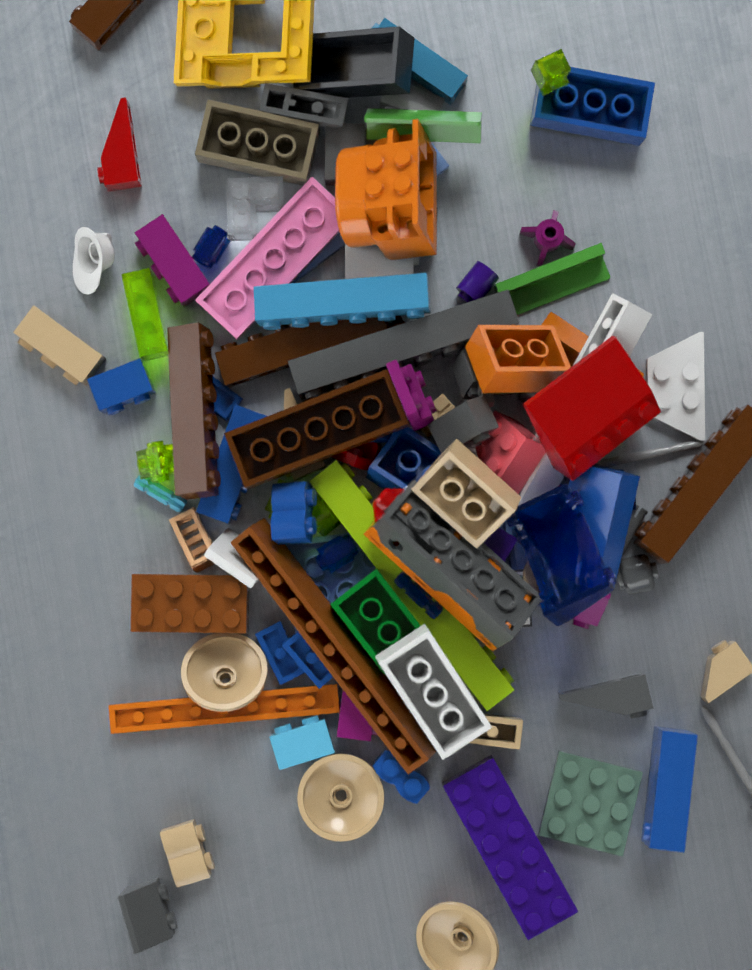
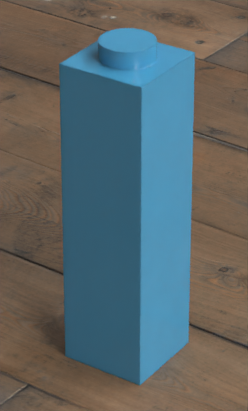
M384 18L380 25L375 23L371 29L397 26ZM414 40L411 78L433 94L445 98L444 101L452 105L467 84L468 75L418 40Z

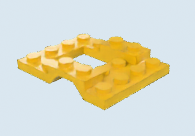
M178 0L173 84L178 87L205 86L208 89L261 87V84L310 82L315 0H284L281 52L233 54L234 5L265 4V0Z

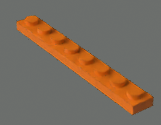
M326 684L320 689L315 685L262 690L259 696L250 704L227 712L205 709L196 704L190 697L108 705L111 734L340 713L337 684Z

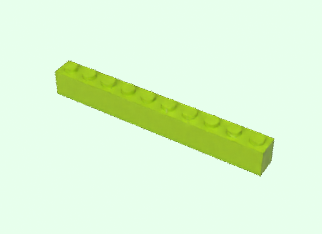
M336 460L309 482L421 626L425 624L454 670L485 710H490L514 691V688L510 685L514 682V679L505 668L501 670L497 668L493 663L497 657L486 645L481 647L476 641L474 634L363 535L374 522L373 508L369 502L373 497L363 485L359 488L352 480L355 474L346 463L340 465Z

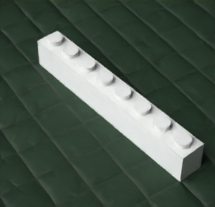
M612 293L574 365L611 336H615L630 357L653 314ZM546 453L519 493L522 498L517 508L538 517H542L564 477L562 473L553 468Z

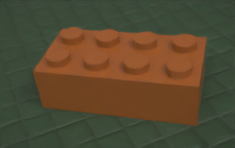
M132 574L131 632L249 633V587L232 575Z

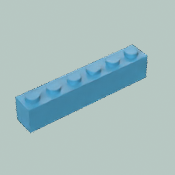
M427 273L253 286L255 321L259 326H263L265 330L280 329L281 325L292 324L294 328L308 327L309 323L320 322L321 325L330 326L338 324V320H349L350 323H364L367 321L366 318L378 317L379 321L395 320V316L407 315L408 319H419L424 317V314L431 313Z

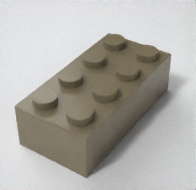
M208 99L195 156L199 163L303 186L310 178L320 128L319 124Z

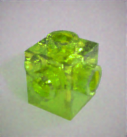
M163 441L147 443L146 449L136 451L137 467L141 480L152 478L153 483L170 481L169 475L174 474L173 444L164 445Z

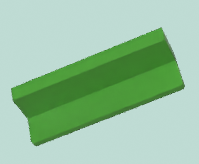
M368 108L364 116V122H367V139L371 140L386 138L388 129L396 128L400 135L412 134V120L419 119L430 142L481 144L482 112Z
M602 243L578 251L495 284V293L509 290L517 315L610 279L609 271L603 259L605 250Z

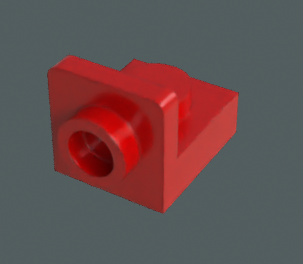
M374 442L366 443L335 455L332 458L368 471L369 466L379 454L381 445Z

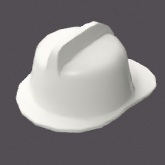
M81 227L75 235L73 278L78 290L83 294L90 295L96 291L102 272L111 267L114 262L115 253L111 234L94 233L88 227Z

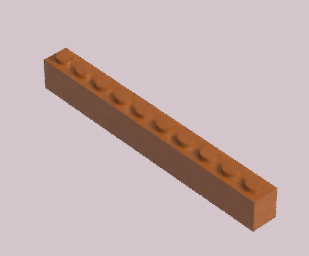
M263 518L248 527L230 542L406 773H411L427 762L437 751L393 684L333 609L330 602L285 544L278 545L272 540L271 525L267 520Z

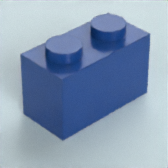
M141 358L87 379L99 411L102 413L108 412V415H114L125 410L124 405L134 402L135 405L145 403L151 400L150 395L156 393L146 365Z

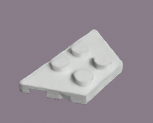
M699 332L647 358L646 382L651 388L661 411L653 419L658 422L661 421L670 428L681 431L697 441L704 442V332Z

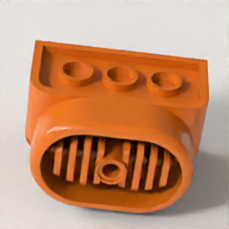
M419 119L412 120V134L400 135L396 128L388 129L387 137L377 140L373 145L344 148L338 153L335 173V211L341 237L348 247L357 248L377 245L382 254L390 260L437 255V153Z

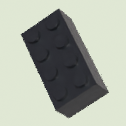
M400 26L313 33L310 82L293 83V88L343 98L410 94L415 38Z

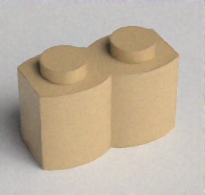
M195 819L160 831L162 844L177 888L210 878L212 874L211 869H214L215 865L211 852L206 853L202 842L206 841V836L202 824L197 825Z

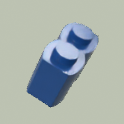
M307 481L273 484L271 492L272 540L278 545L312 543L313 534L317 532L316 519L312 517L313 506L317 505L316 490L312 489V486Z
M387 747L373 762L374 770L378 776L387 783L395 785L399 794L411 803L417 804L430 789L429 782L421 771L415 769L407 774Z

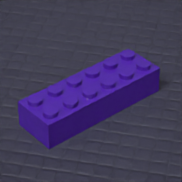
M492 755L441 782L527 940L579 912Z

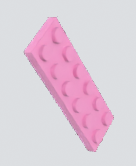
M311 177L195 301L238 340L255 322L253 286L291 284L340 232L336 219L335 197L317 180Z

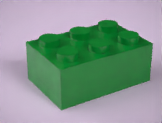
M377 568L330 604L383 673L385 672L375 656L421 626Z

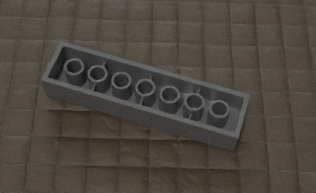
M505 290L290 360L288 364L300 399L310 400L323 395L324 392L338 389L387 369L386 363L396 359L401 368L413 363L415 367L429 364L432 362V357L442 355V358L454 356L459 353L458 350L466 346L478 325H518L519 320L509 290Z

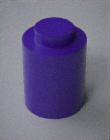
M477 261L456 287L459 292L457 297L464 303L485 297L498 281V275L488 266Z

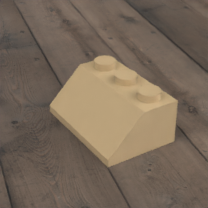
M457 438L435 460L411 489L476 549L515 512L522 498Z

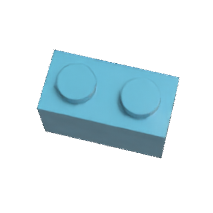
M318 715L302 719L303 725L294 728L291 727L290 723L274 728L275 733L271 734L269 738L279 770L335 753L326 718L319 719Z

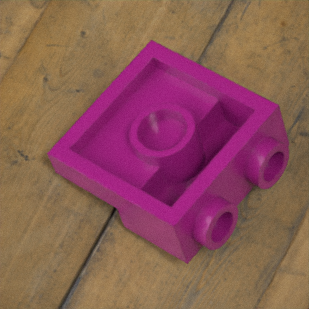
M397 359L386 363L413 430L416 431L428 426L429 423L434 421L432 414L437 412L431 396L425 398L421 388L426 387V383L421 371L414 372L411 364L400 368Z

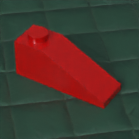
M126 97L120 98L101 155L102 167H97L99 182L104 184L109 192L142 187L131 108Z

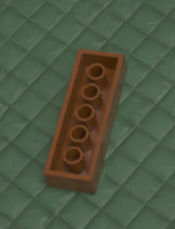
M386 369L226 432L224 435L244 487L251 489L410 427L390 373Z
M748 404L741 408L731 409L721 421L724 427L716 433L713 432L705 441L704 446L707 449L699 455L696 454L686 466L689 472L682 477H678L669 488V491L672 492L671 495L664 500L661 499L651 511L654 514L653 518L650 521H644L634 535L637 538L633 543L659 564H666L672 560L752 457V407Z

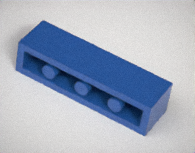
M235 404L225 433L267 416ZM224 435L219 447V458H217V470L221 476V485L218 487L219 495L201 498L196 512L231 524L232 519L237 521L240 515L242 504L238 502L241 494H247L249 489L244 487Z

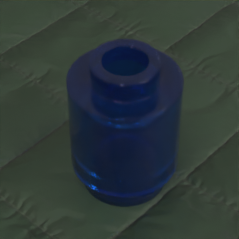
M216 225L213 228L206 227L193 248L194 254L192 258L209 269L214 264L217 265L231 242L227 238L229 233Z
M346 534L343 537L339 535L317 548L318 555L314 558L323 572L328 570L331 574L353 561L354 556L359 554L349 535Z

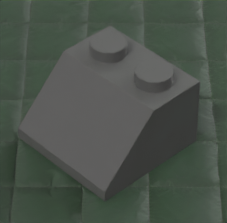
M159 877L126 887L118 896L134 954L147 950L173 937L175 934L174 929H177V921L174 912H169L166 901H169V893L165 883H160Z

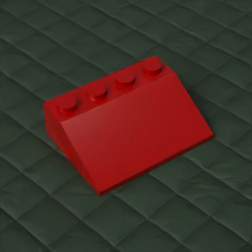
M611 336L523 404L553 468L572 481L661 413L651 388L615 336Z

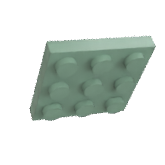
M558 750L538 835L623 857L643 772Z

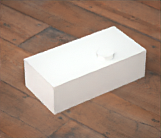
M425 624L375 656L442 760L492 728Z

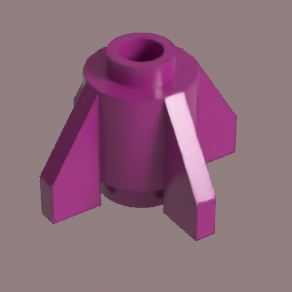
M553 210L551 218L540 222L538 226L521 227L519 234L533 238L535 246L541 251L536 266H542L547 252H553L559 246L570 250L575 248L576 243L564 234L563 226L557 221L558 211ZM547 231L552 233V238L545 235Z

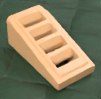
M192 507L169 519L191 568L198 573L214 565L215 563L205 556L196 560V557L204 554L213 543L199 514L196 512V508ZM194 519L195 523L181 530V525ZM199 530V534L186 540L185 536ZM201 541H204V545L194 550H191L190 547L196 545Z

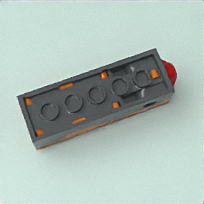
M415 480L401 489L385 488L372 502L374 522L363 535L491 651L512 640L543 597L487 545L482 543L476 549L411 490L417 483Z

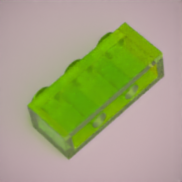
M150 268L121 274L140 358L143 361L169 356L168 336L153 272Z

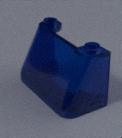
M567 483L517 506L515 512L506 519L509 527H516L517 542L524 549L540 590L538 595L543 602H540L539 605L543 615L557 627L571 621L613 592V584L617 583L611 567L606 568L582 511L581 507L585 505L584 500L578 489L573 491Z

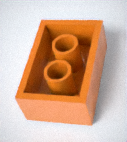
M478 325L465 346L482 393L539 392L571 368L554 325Z

